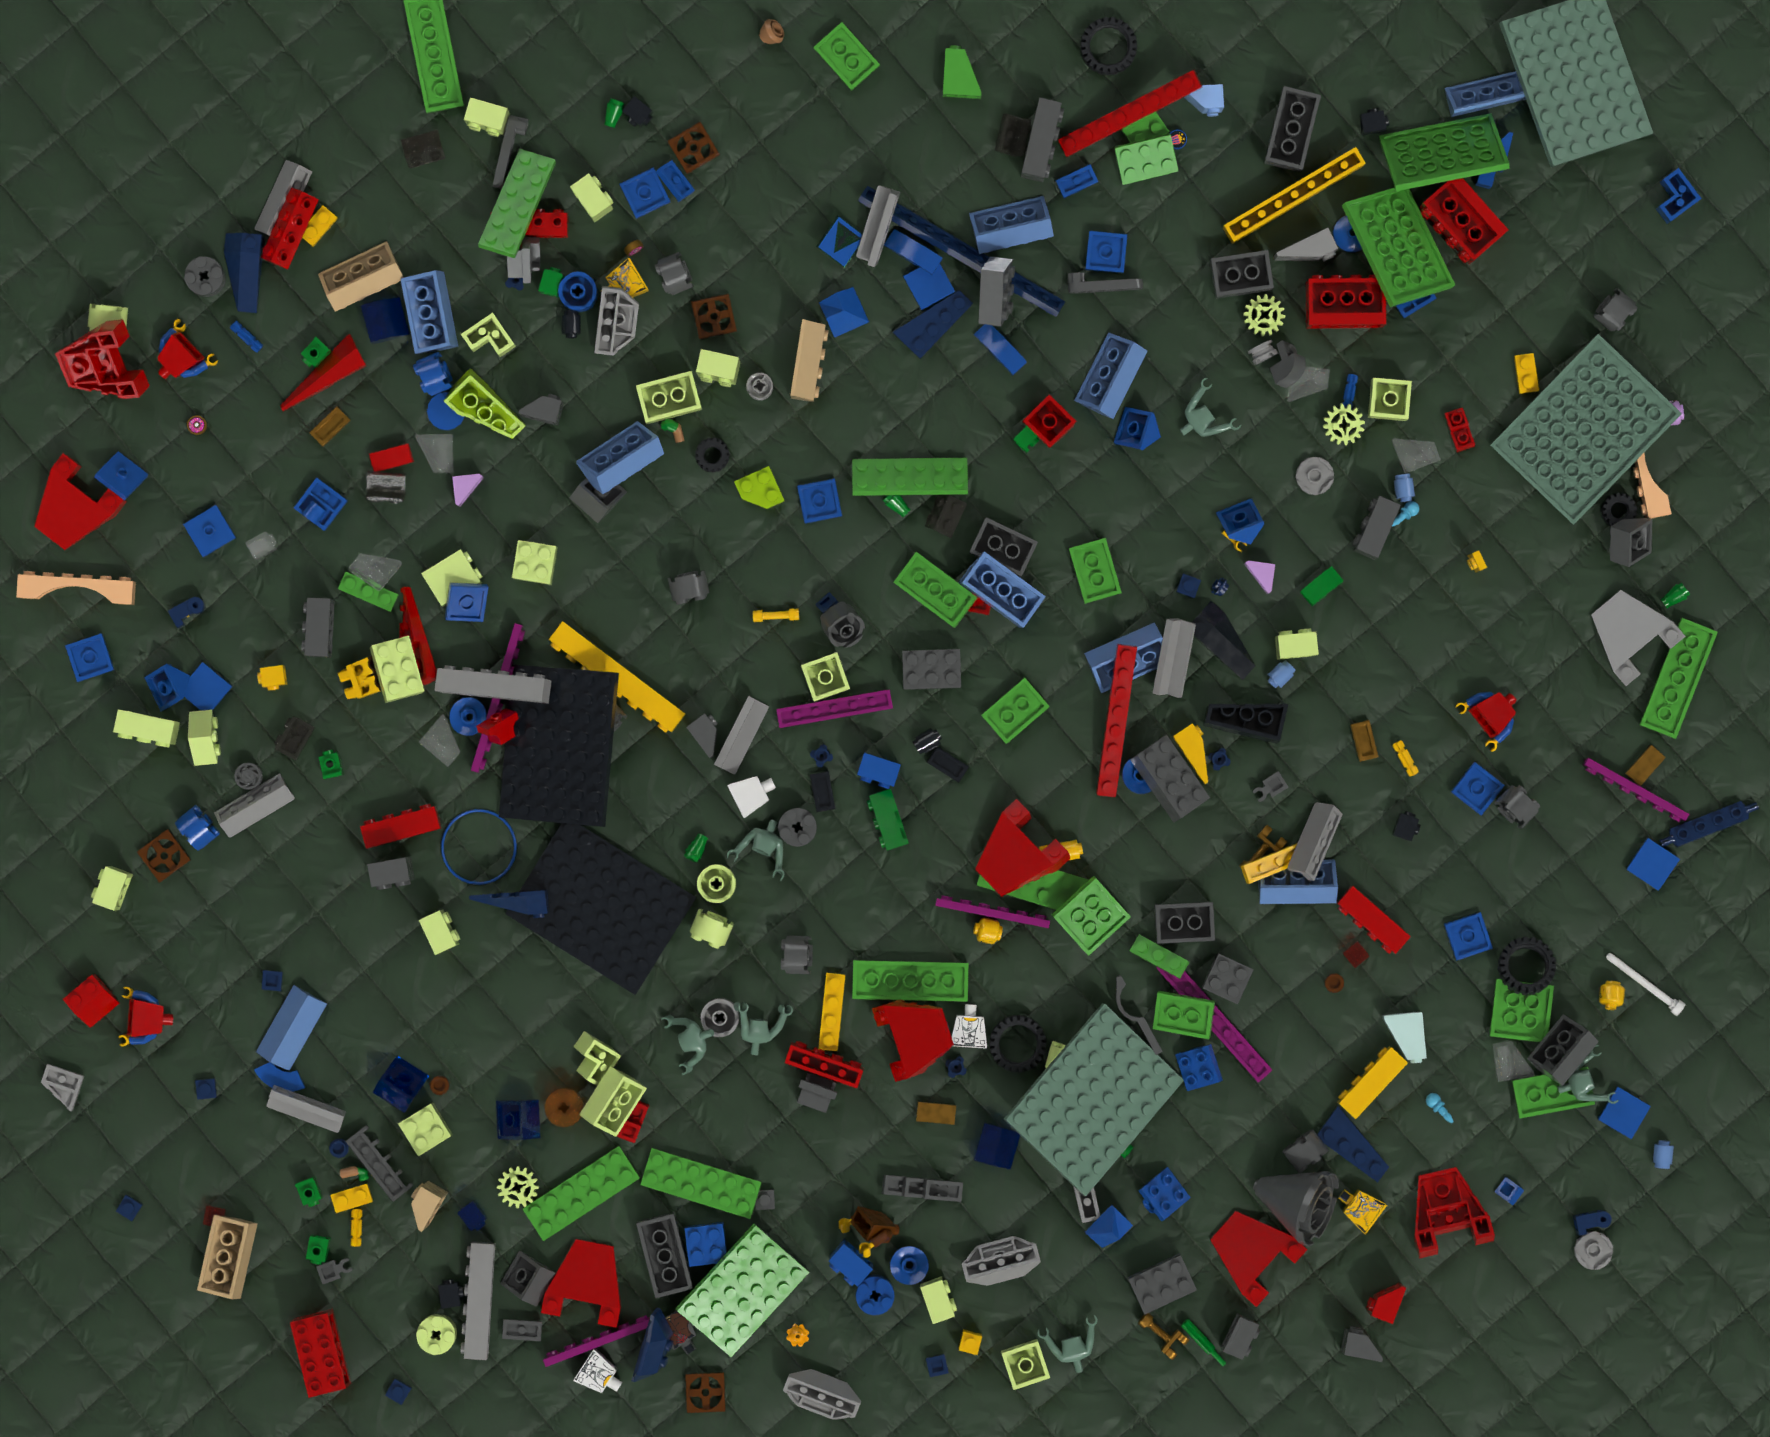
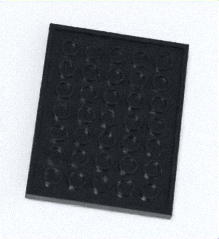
M512 665V667H515L512 675L515 676L516 672L526 673L527 677H533L534 674L545 675V679L551 680L549 704L509 700L508 709L517 712L519 719L514 724L515 737L505 743L499 817L605 827L619 673Z
M562 823L519 891L547 890L549 913L544 914L545 917L533 918V914L527 915L512 910H507L505 914L636 995L697 897L582 825Z

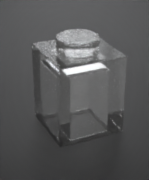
M267 532L245 542L254 560H258L277 550L275 547L277 542L272 534L269 535Z

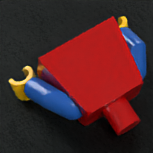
M180 319L175 320L174 328H170L160 339V354L157 359L163 366L158 370V373L165 379L170 374L175 378L179 376L183 378L197 376L208 369L209 365L215 366L218 363V360L215 363L209 362V358L214 356V354H209L207 360L203 361L205 357L181 333L185 331L186 324L181 328L177 327Z
M1480 692L1467 699L1466 703H1458L1456 707L1459 705L1465 707V710L1459 714H1464L1467 708L1470 707L1468 711L1491 738L1485 742V747L1489 743H1494V747L1490 750L1491 752L1497 749L1498 742L1501 743L1512 732L1513 717L1516 714L1512 705L1516 703V698L1510 693L1504 697L1500 692L1495 695L1492 692Z
M124 987V989L129 990V995H122V997L130 1000L127 1034L119 1036V1038L124 1037L126 1043L119 1044L120 1046L146 1044L156 1038L157 1034L162 1033L163 1025L173 1024V1014H164V1006L159 1005L158 999L148 992Z

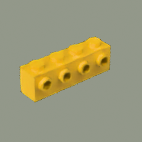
M1390 1046L1388 1048L1384 1047L1377 1054L1379 1058L1375 1062L1371 1061L1364 1068L1366 1072L1361 1077L1358 1075L1351 1082L1353 1086L1348 1091L1345 1089L1338 1096L1340 1100L1337 1103L1355 1119L1408 1064Z

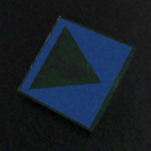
M837 215L816 247L845 268L859 248L863 234Z

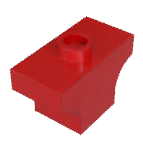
M503 709L498 713H494L490 718L476 726L478 733L487 735L489 742L502 745L515 737L514 724L519 719L518 714L509 709Z

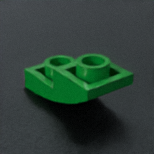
M1331 566L1303 588L1300 593L1311 606H1314L1325 598L1328 593L1341 585L1344 580Z

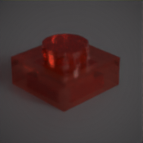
M1358 941L1342 953L1354 968L1369 957Z
M207 1205L203 1225L212 1226L214 1215L225 1216L226 1209Z

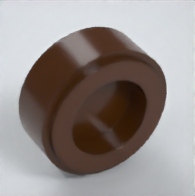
M1333 973L1326 977L1324 984L1328 991L1337 993L1343 989L1344 980L1339 974Z
M436 1076L430 1082V1089L436 1095H443L449 1090V1080L444 1076Z

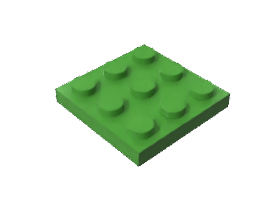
M1095 876L1087 881L1052 914L1054 919L1088 956L1130 918V915Z
M1496 979L1489 1036L1541 1042L1549 1032L1554 986L1548 985L1541 992L1534 995H1522V993H1514V990L1510 991L1508 986L1502 983V979Z

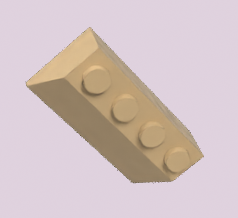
M387 241L318 274L326 296L335 312L346 308L352 303L363 300L371 294L380 292L382 289L401 281V278H404Z
M802 319L790 394L791 399L814 402V398L819 396L820 387L816 385L817 379L822 377L823 368L819 366L820 360L825 358L826 349L822 347L823 341L828 339L829 330H825L826 326L824 324Z
M430 1181L416 1187L411 1196L414 1199L411 1204L417 1227L421 1232L430 1225L448 1194L447 1191Z
M214 1215L198 1283V1291L229 1299H241L258 1223Z

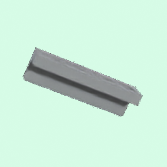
M285 161L258 219L255 230L270 236L291 187L304 191L312 171L294 162Z
M881 185L877 187L856 254L857 258L868 261L867 265L875 267L879 262L900 195L899 191Z
M1179 618L1166 619L1153 694H1168L1177 698L1182 697L1196 627L1195 623Z
M748 696L714 765L732 774H736L769 706Z
M279 773L217 810L214 814L219 825L230 838L291 802L295 797Z
M1318 802L1314 804L1287 869L1289 871L1302 873L1307 880H1315L1343 815L1334 805Z
M276 1085L273 1086L267 1103L268 1108L336 1133L339 1132L346 1114L344 1110Z

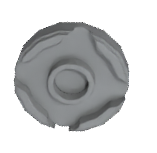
M1320 457L1307 458L1300 463L1296 470L1297 485L1307 494H1323L1330 489L1334 481L1332 466L1328 461Z
M1590 1231L1577 1239L1574 1254L1577 1261L1583 1267L1598 1270L1605 1267L1611 1261L1613 1245L1603 1233Z

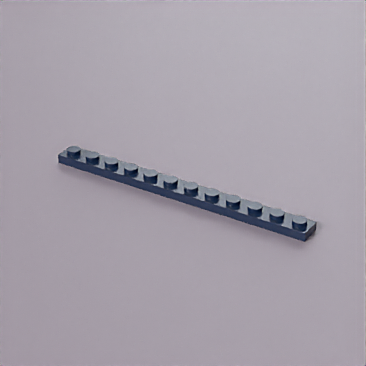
M867 186L858 201L871 208L876 190ZM898 203L896 204L891 221L981 273L982 267L990 257L983 253L979 254L975 248ZM1015 272L1012 278L1014 293L1057 317L1065 301Z

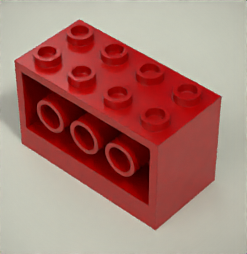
M1463 178L1447 181L1419 207L1423 218L1429 219L1434 224L1432 226L1439 235L1442 233L1446 238L1445 242L1451 249L1455 248L1459 252L1458 257L1461 261L1467 262L1469 265L1508 231V228ZM1445 204H1447V205L1449 204V205L1451 206V208H1450V209H1446V208H1445V206H1446ZM1458 218L1463 219V224L1458 222ZM1471 233H1475L1476 238H1472Z
M1313 275L1305 283L1306 329L1383 328L1386 325V298L1375 275H1369L1367 278H1362V275H1350L1348 278H1342V275H1331L1329 279H1323V275ZM1325 296H1327L1328 299H1330L1329 303H1325V301H1323V298ZM1344 296L1349 299L1348 303L1342 300ZM1363 296H1366V298H1368L1369 301H1367V303H1364V301L1361 300Z
M333 1308L293 1319L290 1325L308 1398L346 1389L351 1384Z

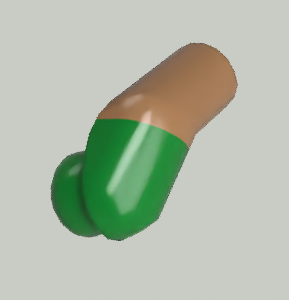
M665 419L661 422L662 430H668L673 433L675 443L685 441L679 423L672 419Z
M352 1166L340 1169L341 1178L358 1175L360 1181L369 1179V1172L366 1168Z

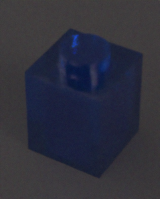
M475 1200L457 1212L470 1231L473 1229L478 1231L486 1225L484 1221L488 1217Z

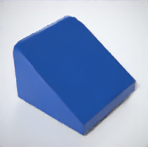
M1507 1177L1503 1179L1495 1190L1496 1194L1511 1205H1514L1524 1192L1521 1187Z

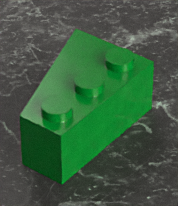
M888 789L870 795V800H867L870 812L874 811L876 818L873 819L876 830L880 829L882 836L879 837L882 848L886 847L888 851L909 844L892 790Z

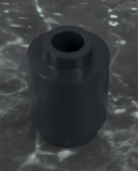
M565 310L564 315H562V334L566 335V338L574 339L577 338V335L581 334V316L578 311Z
M930 728L915 737L916 739L912 742L919 754H926L939 746V740L942 738L936 729L932 731Z

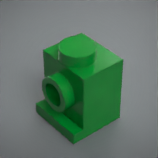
M315 337L302 351L301 355L303 358L301 360L307 366L311 367L313 365L316 368L332 351ZM312 350H317L315 357L311 356Z
M1026 426L1013 441L1027 454L1029 452L1027 447L1029 445L1034 447L1040 439Z
M333 750L322 752L323 756L319 757L323 779L344 775L339 753H334ZM329 760L333 761L331 768L327 766Z
M315 1176L295 1184L303 1206L308 1204L309 1207L320 1204L319 1200L323 1196ZM306 1190L312 1191L311 1197L306 1196Z

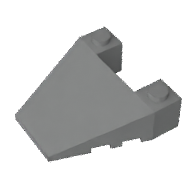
M1622 590L1591 614L1613 672L1625 686L1641 674L1629 658L1655 636L1659 635L1670 649L1686 637L1674 621Z

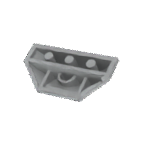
M602 286L594 352L596 354L615 355L618 350L635 338L639 302L622 288Z
M1011 1236L976 1246L967 1259L962 1262L966 1282L988 1286L1025 1276L1041 1260L1035 1243Z
M813 1369L789 1374L783 1391L788 1394L798 1407L833 1420L848 1417L855 1418L861 1404V1400L847 1382Z

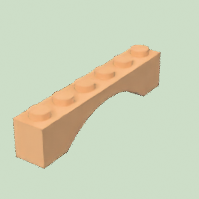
M1643 453L1635 461V467H1633L1635 479L1638 478L1639 483L1637 494L1638 497L1642 498L1643 503L1640 505L1642 516L1652 519L1671 515L1668 495L1653 481L1645 462V453Z
M24 571L23 575L18 574L17 598L40 599L56 589L79 586L97 591L114 604H135L136 582L131 581L129 577H119V580H112L111 576H100V579H92L93 575H81V578H73L74 574L62 573V577H54V573L43 572V576L35 575V572Z

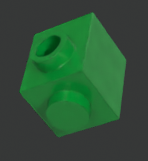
M550 267L549 270L544 269L538 291L542 294L558 298L559 284L565 277L561 274V270Z
M311 1235L306 1259H309L310 1263L318 1265L326 1262L331 1238Z

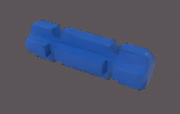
M235 321L230 326V329L234 333H238L237 335L248 346H251L252 350L259 352L262 349L263 345L258 340L256 341V338L249 331L242 328L238 321Z
M1348 374L1346 382L1348 384L1345 386L1344 402H1342L1345 408L1348 404H1351V409L1353 407L1352 401H1354L1356 391L1355 384L1358 380V376L1355 374Z

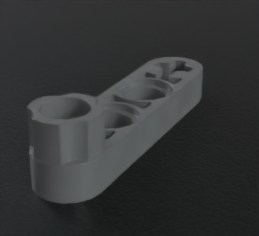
M509 115L494 176V188H503L516 134L525 136L529 119Z
M1085 273L1067 274L1068 291L1070 294L1143 289V279L1085 282Z

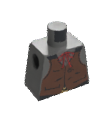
M676 1310L665 1317L673 1331L671 1338L673 1340L672 1349L675 1350L681 1346L688 1355L696 1349L691 1339L697 1335L693 1324Z

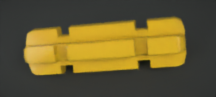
M1397 741L1392 747L1395 752H1398L1397 756L1403 767L1407 768L1408 776L1416 775L1419 770L1416 765H1413L1412 757L1408 750L1404 749L1403 741Z
M352 1209L351 1246L359 1247L362 1238H360L362 1235V1209Z

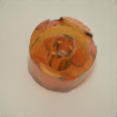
M569 1087L555 1090L548 1096L545 1103L547 1118L552 1124L559 1127L574 1125L580 1120L581 1116L579 1114L585 1106L583 1097L576 1090ZM563 1102H565L567 1106H570V1108L567 1109L566 1112H564L563 1109H560V1106L563 1105Z

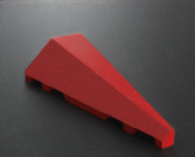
M348 334L280 405L283 412L367 366L351 334Z
M403 587L400 589V592L403 593V605H400V611L403 612V623H400L399 638L409 636L422 684L427 685L436 680L437 670L411 587Z

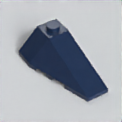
M226 233L224 255L238 312L257 313L262 258L260 257L264 247V237L260 234Z
M547 890L469 896V900L527 915L533 914V918L545 917L544 914L549 913Z

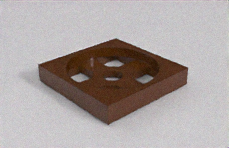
M701 122L668 140L670 147L686 174L691 173L720 155ZM690 132H698L705 137L698 141L693 140ZM683 137L687 143L686 148L678 152L677 145L680 138ZM692 144L697 145V150L694 152L690 150ZM709 144L710 153L704 159L700 151L702 147ZM688 155H694L698 163L691 165L685 163L683 158Z
M729 294L691 302L699 340L737 332ZM715 301L724 303L728 309L723 311L717 310ZM707 303L709 309L707 314L698 316L701 306ZM712 313H716L718 315V318L716 320H712L710 318V315ZM730 317L728 327L725 330H721L719 324L721 319ZM705 322L711 323L713 332H706L701 328L700 324Z
M169 829L137 851L159 883L191 861ZM167 839L174 844L167 849L163 848L159 841ZM150 847H153L157 852V857L149 861L147 858L148 850ZM179 850L180 861L176 866L172 860V855ZM166 852L168 854V858L166 860H163L161 858V853ZM163 863L166 864L170 871L161 873L156 871L155 867Z
M724 1372L685 1374L687 1413L726 1411ZM701 1377L699 1389H690L691 1383ZM709 1377L716 1379L721 1388H712L709 1385ZM703 1389L709 1390L708 1396L702 1394ZM712 1396H721L720 1402L715 1407H710V1398ZM691 1397H700L702 1399V1408L696 1407L691 1402Z

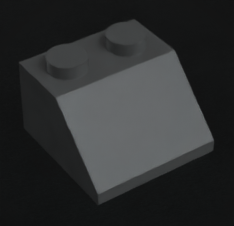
M548 394L547 397L542 396L521 408L518 414L521 417L558 426L564 403L560 400L559 396Z
M586 478L578 485L570 499L594 521L599 523L623 498L627 491L618 484L610 491L602 494Z
M1651 518L1622 519L1611 526L1610 561L1630 567L1652 553Z
M704 713L686 728L708 757L712 758L715 752L718 730L715 726L718 723L711 714L707 716Z
M519 1251L500 1284L522 1301L537 1307L556 1273L536 1259Z
M1237 1313L1221 1345L1222 1351L1242 1360L1244 1356L1248 1357L1252 1346H1250L1252 1339L1256 1340L1260 1333L1259 1324Z
M1350 1326V1329L1345 1328L1341 1352L1344 1355L1379 1362L1383 1361L1382 1356L1369 1337L1363 1332L1362 1328Z

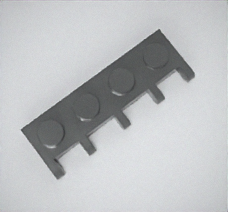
M366 1125L345 1142L389 1199L394 1202L414 1185L409 1183L405 1186L398 1177L403 1173L402 1169L396 1173L386 1162L391 1158V1155L388 1154L384 1158L374 1147L380 1141L376 1139L371 1143L363 1133L369 1129Z

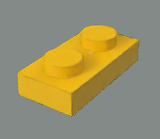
M322 205L310 219L302 238L314 247L338 217Z
M1534 353L1514 356L1519 394L1538 392L1539 387Z
M1479 550L1468 555V566L1471 570H1475V573L1487 568Z
M368 1183L330 1195L336 1213L373 1202Z

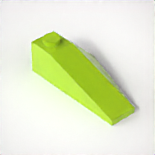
M471 368L455 383L443 400L458 415L468 417L474 420V422L490 427L492 430L511 439L526 426Z

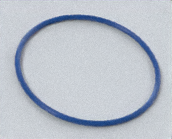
M484 809L469 810L456 816L446 827L441 841V853L448 870L461 881L475 885L492 883L504 876L511 868L517 850L515 834L509 823L504 818H500L497 813ZM473 812L489 813L502 820L509 828L514 843L513 856L505 871L496 878L484 882L469 881L457 875L449 866L444 854V840L451 825L460 817Z

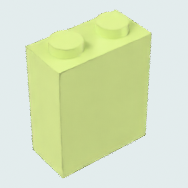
M460 549L421 573L442 607L447 604L450 583H482L480 578L483 576L477 567L473 569L470 564L473 560L467 551L463 552Z

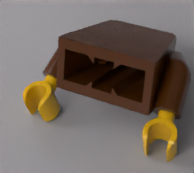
M860 1206L857 1207L854 1215L850 1217L851 1219L842 1218L839 1220V1229H841L842 1233L849 1232L850 1225L852 1224L867 1241L859 1246V1254L863 1252L864 1258H868L871 1255V1248H876L882 1243H889L892 1236H896L899 1233V1225L894 1224L886 1214Z

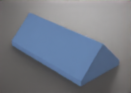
M1516 71L1445 88L1451 117L1526 100Z
M293 985L256 1053L270 1063L290 1071L327 1003Z

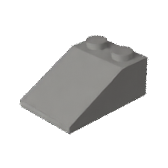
M1326 228L1277 252L1273 258L1275 261H1319L1322 259L1325 262L1336 255L1335 252L1338 247L1329 228Z

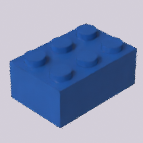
M846 1239L829 1256L830 1268L836 1273H839V1271L843 1273L844 1280L851 1286L855 1284L858 1287L873 1270V1263L864 1258L863 1254H859V1251Z

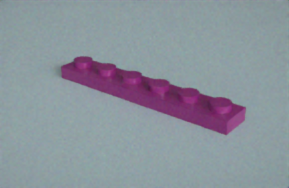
M889 689L776 710L779 728L893 709Z
M1586 758L1582 765L1586 767L1585 771L1596 775V773L1603 776V781L1611 785L1613 782L1620 786L1619 790L1627 794L1630 792L1637 795V800L1645 804L1647 801L1652 803L1653 809L1661 813L1663 811L1670 813L1669 817L1677 822L1687 820L1689 816L1687 812L1592 759Z
M941 895V899L937 898L935 905L1049 928L1050 920H1046L1047 916L1036 914L1035 917L1027 916L1028 912L1017 910L1016 914L1010 913L1009 908L999 906L997 910L990 909V905L979 903V906L971 905L972 901L960 899L959 903L952 901L953 897Z
M647 1315L636 1319V1323L629 1325V1322L623 1323L618 1326V1330L611 1332V1329L605 1330L597 1338H593V1336L587 1337L579 1345H575V1343L564 1346L565 1350L557 1352V1350L546 1353L547 1357L543 1359L545 1367L646 1329L650 1317L647 1318Z

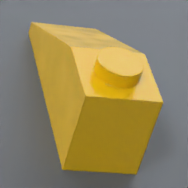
M1192 723L1172 737L1203 784L1208 783L1204 743L1201 737L1203 732L1198 725L1194 726Z

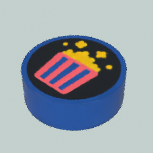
M1174 130L1170 133L1174 149H1182L1187 143L1186 134L1181 130Z

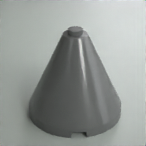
M1328 1171L1266 1176L1255 1181L1253 1190H1255V1195L1297 1242L1309 1247L1314 1244L1311 1241L1314 1237L1319 1239L1332 1217L1337 1197L1333 1196L1334 1188H1339V1181L1337 1175Z

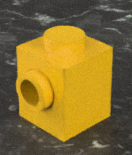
M284 665L260 668V672L257 673L258 683L262 684L264 688L267 687L268 691L278 690L279 686L287 685Z

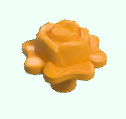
M794 1324L792 1328L787 1330L788 1336L786 1339L791 1342L792 1346L798 1344V1346L802 1347L809 1340L807 1336L809 1331L804 1328L803 1324L799 1326Z

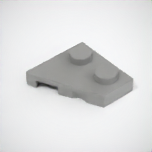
M47 1064L41 1083L69 1111H73L84 1075Z

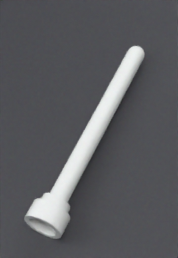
M1612 953L1606 955L1607 960L1666 1003L1671 1010L1670 1012L1675 1016H1678L1686 1004L1680 999L1673 1000Z

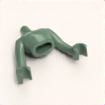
M1204 378L1201 381V387L1191 398L1185 409L1188 424L1180 429L1183 436L1191 430L1205 437L1229 429L1237 431L1241 427V425L1237 428L1232 426V422L1237 420V418H1234L1230 423L1209 428L1216 421L1205 405L1195 408L1205 391L1212 387V384L1209 387L1203 385V382L1208 378Z
M770 820L766 830L759 828L751 830L735 849L728 851L726 858H728L729 854H734L736 857L735 862L738 859V854L752 840V850L770 857L776 849L775 871L772 874V878H774L776 873H780L782 876L780 881H782L785 875L782 870L783 840L773 833L777 822Z
M739 1002L734 1003V1009L740 1012L741 1038L752 1043V1055H758L760 1043L771 1041L782 1030L787 1016L793 1012V1008L790 1005L786 1006V1011H784V1005H779V1019L775 1026L769 1030L767 1020L747 1018L746 1012L749 1008L747 1003L743 1002L741 1009Z
M667 1015L661 1018V1020L666 1019L668 1021V1025L664 1026V1028L673 1025L686 1026L687 1029L678 1035L679 1044L684 1052L696 1051V1054L688 1062L679 1065V1067L684 1066L686 1068V1072L682 1073V1075L690 1073L693 1070V1066L705 1055V1039L714 1036L713 1029H708L702 1032L699 1025L691 1019L674 1018L672 1015Z
M1593 1049L1570 1076L1568 1083L1563 1086H1557L1559 1093L1571 1090L1576 1099L1581 1101H1608L1611 1104L1619 1101H1612L1610 1099V1096L1616 1092H1611L1610 1094H1587L1590 1090L1595 1089L1594 1081L1589 1069H1579L1594 1056L1602 1054V1052L1595 1054Z
M1094 1314V1323H1090L1088 1317H1086V1323L1088 1324L1086 1345L1080 1335L1061 1340L1062 1351H1060L1049 1336L1047 1327V1334L1042 1336L1038 1329V1336L1045 1340L1047 1346L1061 1362H1073L1076 1373L1083 1372L1081 1360L1088 1357L1092 1352L1094 1326L1097 1324V1316Z

